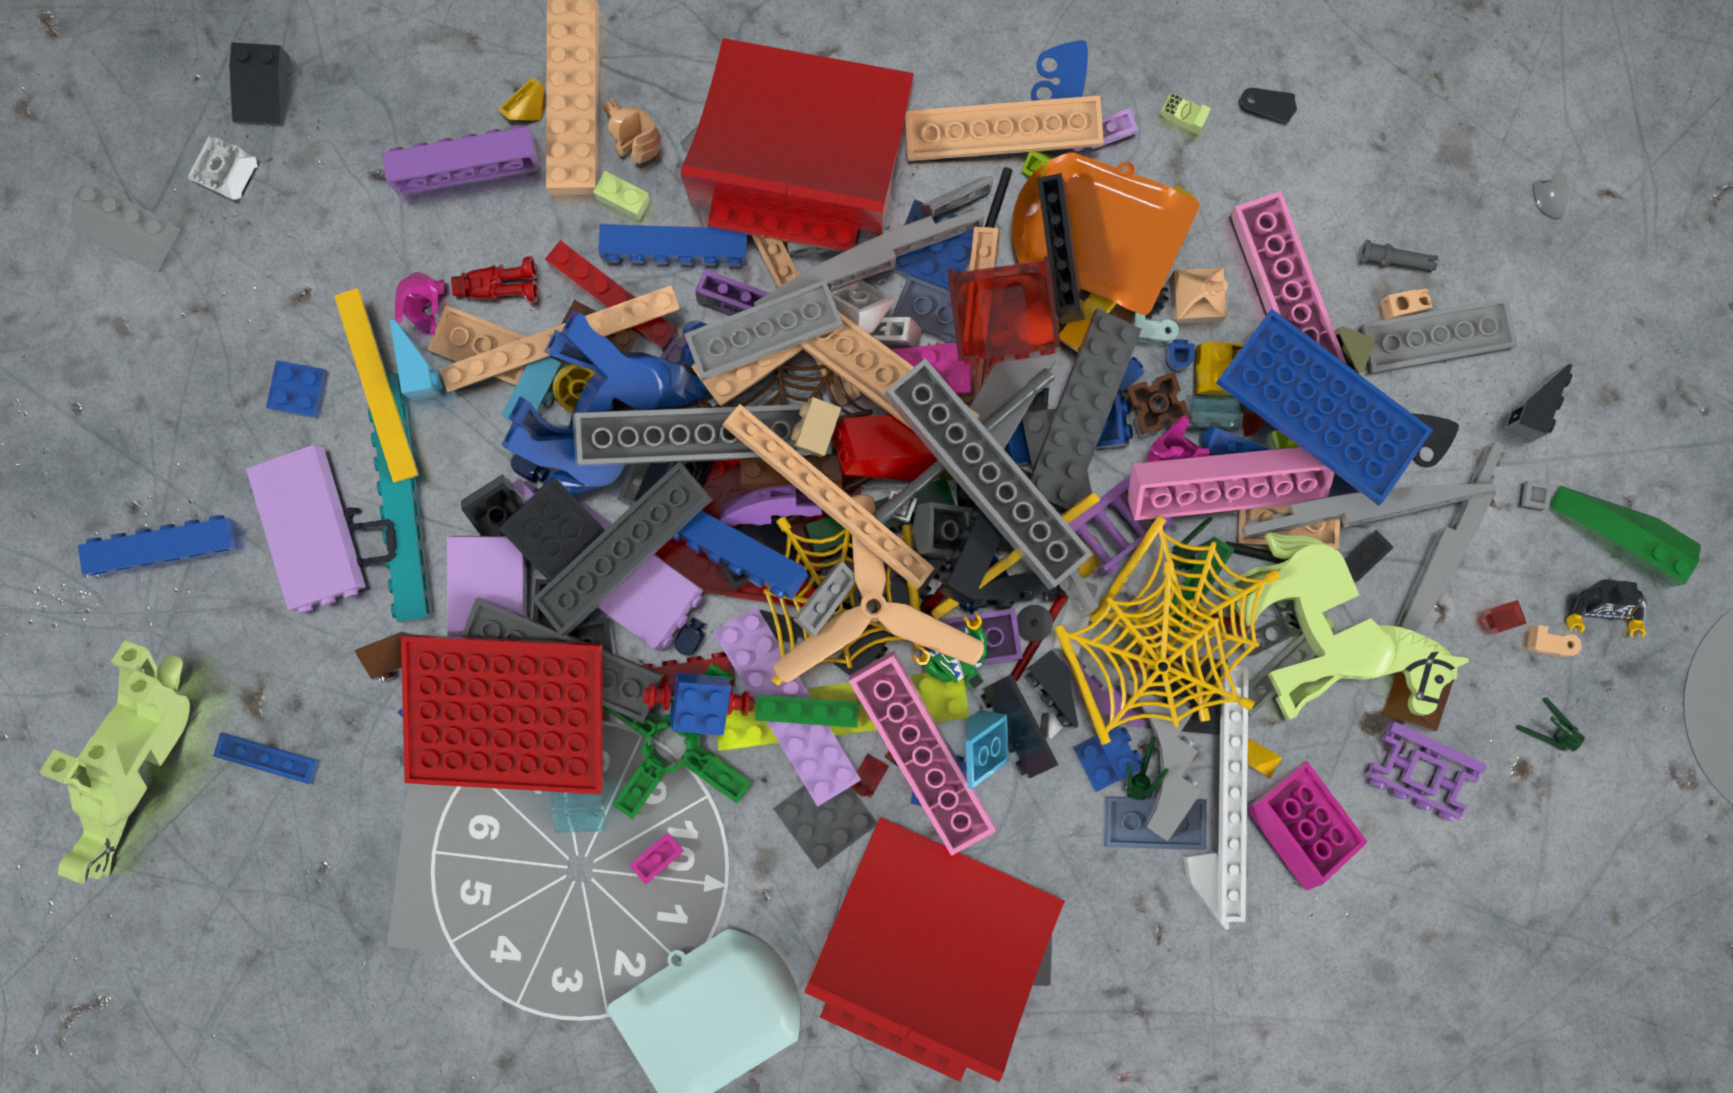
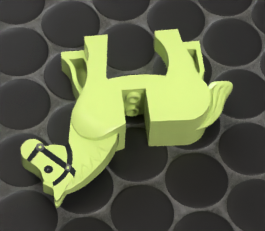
M1266 533L1265 540L1273 556L1288 560L1277 565L1256 567L1241 574V576L1262 580L1266 577L1267 573L1277 568L1281 575V578L1264 585L1258 599L1255 621L1268 606L1279 601L1292 600L1300 628L1308 644L1318 657L1268 673L1278 694L1275 699L1286 721L1297 717L1299 711L1307 702L1319 697L1338 679L1370 680L1397 672L1405 674L1407 686L1412 692L1408 699V708L1411 713L1424 716L1435 711L1443 687L1451 682V680L1457 679V668L1468 663L1469 659L1452 656L1439 643L1417 632L1396 626L1378 625L1371 618L1333 635V623L1328 616L1324 617L1323 613L1359 596L1343 556L1333 547L1325 545L1320 540L1307 535ZM1236 577L1225 582L1241 589H1246L1255 584L1245 582ZM1220 585L1224 595L1233 597L1239 593ZM1258 589L1247 594L1244 608L1245 628L1250 626L1253 601ZM1242 598L1235 601V609L1239 617Z
M124 640L111 660L113 665L119 667L117 704L103 720L95 734L91 736L78 758L53 749L40 769L39 773L42 776L68 786L72 809L80 817L83 826L82 836L75 844L73 850L67 853L59 864V876L78 884H83L90 877L97 880L102 875L109 877L112 856L122 836L128 816L134 811L147 789L138 773V769L144 760L161 766L183 733L190 712L189 700L186 696L176 693L183 665L182 659L176 655L166 656L157 669V665L148 648Z

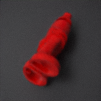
M533 256L524 257L521 266L504 269L503 264L498 267L493 265L461 273V276L451 277L452 295H463L464 298L488 300L504 295H522L528 302H537L538 285L535 280L517 284H501L502 280L536 279L537 271Z

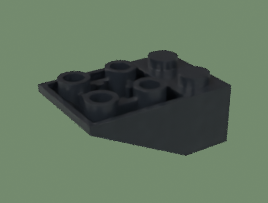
M1567 364L1550 374L1515 405L1510 412L1504 432L1531 442L1551 433L1556 424V419H1553L1556 410H1559L1564 402L1563 390L1565 387H1568L1573 376L1570 373L1572 364Z
M771 515V524H747L737 529L739 532L785 556L787 534L782 532L776 522L780 519L778 515ZM792 543L789 559L795 557L798 553ZM723 562L719 564L736 592L752 583L748 580L749 576L743 573L739 576L727 568V564Z
M1050 650L1025 669L1027 675L1024 677L1033 688L1038 687L1043 693L1040 698L1048 708H1055L1058 712L1056 717L1064 728L1076 729L1078 727V720L1068 669L1055 652Z

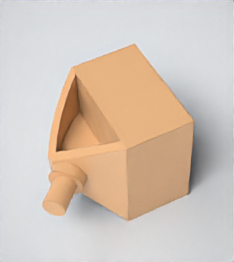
M1224 268L1173 271L1170 276L1173 321L1177 325L1223 322L1227 317L1225 291L1229 287L1228 282L1224 280Z

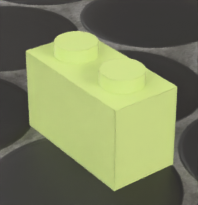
M604 171L593 191L598 201L639 222L651 202L647 192Z

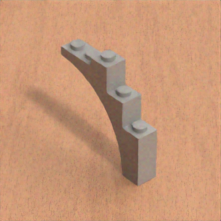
M1130 676L1129 679L1124 677L1126 693L1132 697L1134 695L1133 677ZM1138 680V690H1139V688L1143 685V683ZM1160 695L1140 696L1136 703L1143 701L1162 702L1164 697ZM1178 696L1177 699H1175L1173 697L1174 704L1183 698ZM1188 701L1176 708L1177 717L1190 709L1191 704ZM1139 706L1145 714H1159L1171 717L1169 708ZM1193 713L1180 720L1178 728H1175L1173 722L1168 720L1147 718L1158 744L1161 773L1165 768H1168L1169 772L1159 784L1153 809L1144 826L1166 841H1169L1202 792L1197 788L1199 784L1188 775L1184 778L1181 777L1198 752L1193 748L1195 743L1183 735L1181 738L1177 737Z

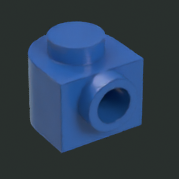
M1175 339L1173 343H1169L1167 346V363L1170 368L1175 371L1187 369L1194 360L1195 344L1188 343V340Z

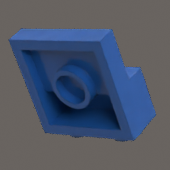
M1116 394L1096 449L1129 445V439L1133 438L1132 426L1127 424L1126 415L1130 414V404L1120 394Z
M1120 726L1111 729L1108 732L1111 742L1102 745L1098 735H1095L1072 747L1095 792L1127 778L1128 762L1132 764V775L1142 770L1140 764L1143 763V760L1137 749L1132 751L1128 743L1132 739L1125 727L1120 728Z

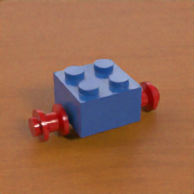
M676 672L673 692H671L670 684H666L664 689H657L654 683H649L648 688L644 687L642 702L647 703V708L652 709L654 704H662L664 710H669L670 703H672L669 719L672 731L724 735L726 716L731 715L733 710L740 711L742 716H747L748 712L753 710L754 698L750 696L749 691H744L741 696L734 695L733 690H730L731 686L727 677Z

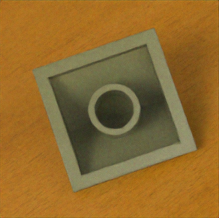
M1341 326L1334 332L1345 361L1350 368L1361 374L1366 367L1376 339Z

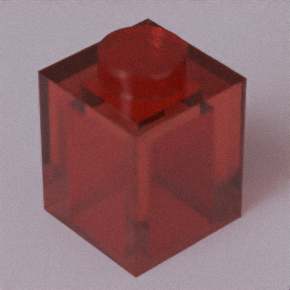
M1518 600L1483 610L1484 616L1482 621L1485 628L1490 630L1491 634L1500 633L1526 624Z
M867 753L857 771L861 780L851 786L854 792L860 796L871 798L889 765Z

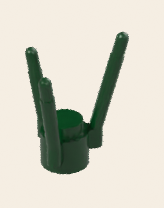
M1208 517L1181 543L1187 545L1212 521V517ZM1212 538L1199 546H1210L1212 542H1215V539ZM1176 545L1172 547L1174 551L1171 553L1182 558L1195 559L1194 554L1199 551L1181 548ZM1172 558L1179 571L1183 568L1187 571L1195 565Z
M1547 697L1544 698V702L1566 725L1564 726L1555 717H1550V720L1560 729L1557 734L1559 741L1521 725L1516 727L1518 730L1550 743L1562 751L1567 748L1574 752L1585 740V736L1578 732L1579 729Z
M1154 736L1150 739L1140 774L1132 778V764L1130 762L1127 763L1125 791L1135 800H1144L1147 797L1152 798L1154 790L1169 772V769L1165 768L1152 785L1149 777L1146 775L1156 740Z

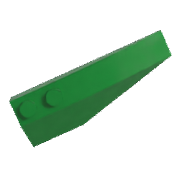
M1559 486L1550 500L1549 509L1674 587L1685 585L1699 563L1701 544L1657 517L1564 486Z

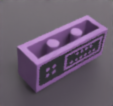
M704 269L695 290L697 302L732 315L754 307L756 301L769 294V292Z

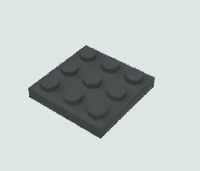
M804 785L773 808L817 870L877 825L876 820L851 787L817 807Z

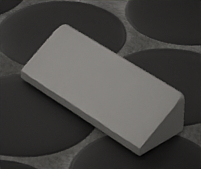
M993 176L978 178L920 205V208L926 217L932 216V218L940 216L989 193L994 178Z

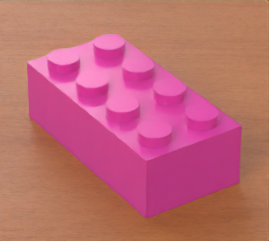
M967 342L890 349L913 367L926 358L958 397L974 396L971 346Z

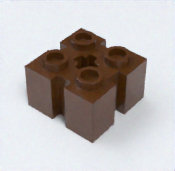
M1175 372L1155 378L1152 386L1148 387L1145 381L1129 386L1124 391L1126 400L1130 404V411L1136 409L1138 413L1133 421L1139 438L1158 433L1162 429L1163 424H1166L1167 429H1170L1184 415L1189 420L1191 419L1185 400L1178 402L1177 394L1181 389ZM1155 400L1157 404L1161 403L1162 405L1159 410L1154 409L1152 406Z

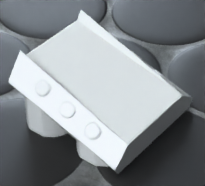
M208 136L188 178L230 199L241 198V193L254 168L258 167L256 157L236 145H229L221 139Z

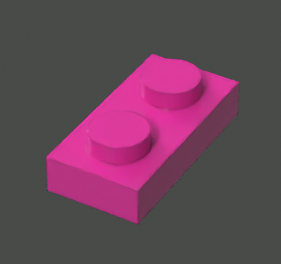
M667 832L629 866L646 885L680 856L684 850L672 835Z

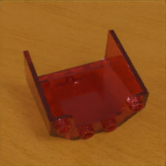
M1044 256L1042 261L963 272H953L952 269H947L959 362L964 361L965 366L980 364L979 360L990 359V363L1005 362V357L1015 356V360L1029 359L1031 353L1040 352V356L1056 354L1055 349H1060L1049 256Z

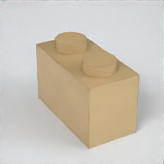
M814 397L808 399V402L804 401L799 412V416H802L800 425L794 427L791 435V440H794L792 447L818 457L825 456L841 407Z

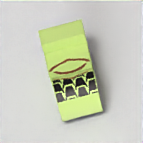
M1169 94L1160 114L1165 119L1199 135L1211 108L1203 104L1199 106L1186 101L1178 95Z

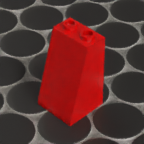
M892 414L843 418L834 428L832 440L845 475L913 481L938 460L915 432Z

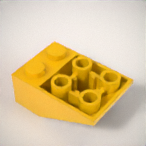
M1208 341L1196 346L1195 394L1232 396L1217 385L1216 382L1244 344Z

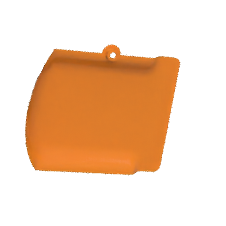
M1074 152L1048 161L1045 174L1042 177L1062 173L1067 186L1081 289L1110 299L1142 315L1150 313L1200 207L1198 200L1182 195L1167 185L1134 174V165L1127 161L1121 162L1117 167H1113ZM1045 163L1029 177L1018 195L1013 211L1012 237L1019 265L1050 277L1037 178L1041 177L1046 165ZM1123 166L1127 167L1125 172L1121 171Z

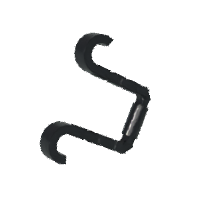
M347 508L344 511V516L348 529L362 530L366 528L387 527L386 543L388 555L358 559L357 564L362 566L392 561L397 556L395 550H397L395 524L389 519L354 524L352 517L355 513H359L360 508Z

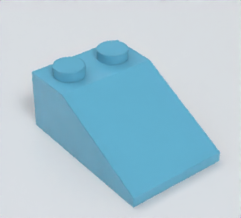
M390 320L402 394L413 402L441 397V389H444L442 375L438 374L406 329L395 320Z
M980 710L968 718L966 732L968 788L973 789L1009 762L1007 714Z

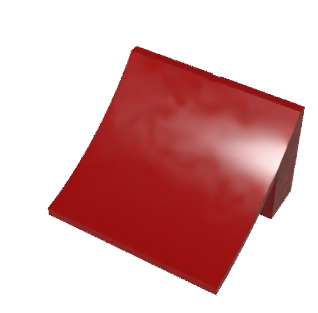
M722 38L704 109L680 174L691 207L710 210L707 223L709 228L838 252H845L855 247L857 233L858 238L867 240L884 234L891 198L892 174L914 73Z
M880 817L830 932H828L809 974L804 993L825 1002L819 1018L961 1082L966 1068H969L1000 1083L1029 994L1065 900L962 853L957 852L951 856L946 846Z

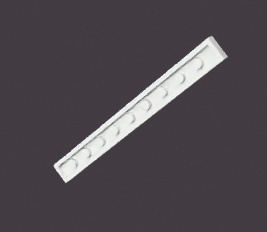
M1221 666L1222 675L1225 672L1223 666ZM1235 666L1230 671L1232 681L1239 697L1242 698L1244 696L1248 698L1249 667ZM1225 677L1221 682L1224 690L1233 694L1227 677ZM1221 695V699H1229ZM1238 702L1221 703L1217 921L1245 922L1248 709L1239 706Z

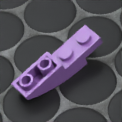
M781 485L755 490L729 501L721 506L720 521L732 526L739 524L764 525L771 524V515L781 517L804 515L811 517L822 515V509L804 493H796L794 485Z
M1077 657L1099 712L1110 718L1109 689L1107 688L1103 692L1100 689L1103 687V684L1094 675L1090 677L1084 671L1086 666ZM1065 658L1062 661V663L1066 666L1068 672L1073 676L1067 659ZM1075 683L1071 687V689L1079 698L1083 700L1081 693L1078 689V686ZM1119 687L1113 688L1115 702L1114 717L1121 710L1122 690ZM1137 707L1131 708L1120 720L1142 714V712ZM1140 718L1130 720L1124 724L1143 727L1145 722Z

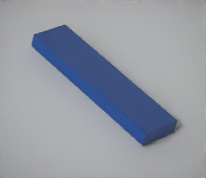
M220 732L213 757L306 784H311L318 762L314 758L224 732Z

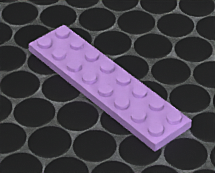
M757 606L713 632L745 687L754 698L755 703L757 695L812 699L799 676L788 683L782 681L779 686L771 681L776 674L773 665L781 659L779 642ZM766 721L817 807L861 780L829 726Z

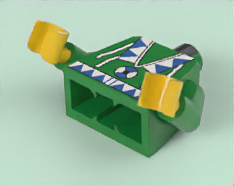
M974 611L976 617L973 621H969L965 615L964 621L967 626L960 630L984 643L982 656L975 665H970L935 650L928 652L923 647H919L922 650L921 657L917 658L912 654V659L935 679L945 683H956L964 678L972 690L985 682L976 670V668L985 663L984 659L987 656V638L981 625L982 619L976 611Z

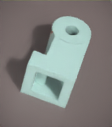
M1136 312L1132 316L1131 324L1142 329L1137 340L1139 342L1169 344L1178 336L1179 327L1173 320L1169 319L1162 322L1145 320V315Z

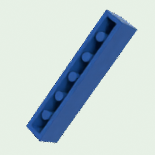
M600 224L598 253L601 259H605V262L618 263L619 259L629 260L630 263L635 264L644 263V260H654L655 264H668V261H678V264L681 265L703 262L702 264L706 266H716L717 262L727 263L728 266L738 267L742 266V263L748 262V235L709 227Z
M700 511L672 537L673 540L678 542L680 539L687 542L686 545L697 553L702 550L708 554L707 557L717 564L721 562L727 564V568L739 576L742 573L749 576L748 580L756 586H767L770 588L769 591L780 599L785 596L792 600L808 576L802 565L703 511Z
M224 515L211 516L209 521L201 523L200 520H189L184 522V526L175 527V524L160 526V530L157 531L139 529L135 531V535L126 536V533L112 534L111 539L102 540L100 537L86 539L85 544L78 545L81 572L83 575L96 576L238 550L234 522L224 518Z

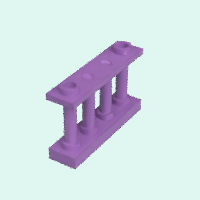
M1131 474L1103 495L1100 501L1068 523L1071 529L1084 540L1104 565L1096 572L1098 577L1105 571L1110 575L1120 567L1118 561L1138 546L1148 531L1140 520L1134 521L1130 508L1123 501L1124 497L1122 494L1129 490ZM1109 504L1119 510L1140 536L1131 545L1105 515L1106 511L1104 508ZM1172 517L1164 518L1167 521L1163 526V530L1174 523L1171 519ZM1091 518L1100 523L1122 550L1113 559L1110 558L1088 531L1086 522Z

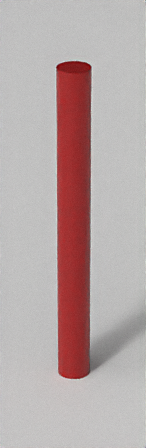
M1066 594L1057 597L1058 600L1053 603L1049 610L1053 623L1069 598ZM1043 639L1040 641H1030L1022 654L1023 658L1018 661L1011 672L1015 681L1018 682Z

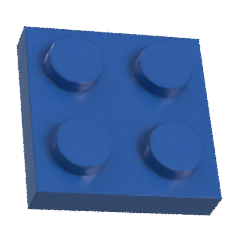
M276 360L266 408L317 418L327 370Z

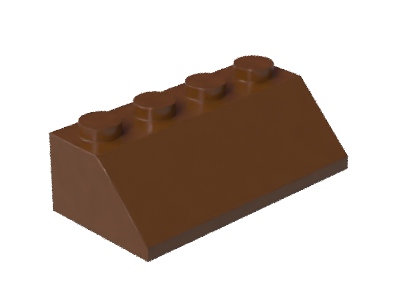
M838 456L804 457L842 489V466ZM740 459L742 495L768 487L793 485L763 459ZM796 488V493H802L798 488Z

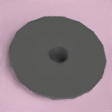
M1029 605L1023 608L1017 616L1019 634L1029 641H1040L1046 638L1053 626L1050 612L1039 605Z

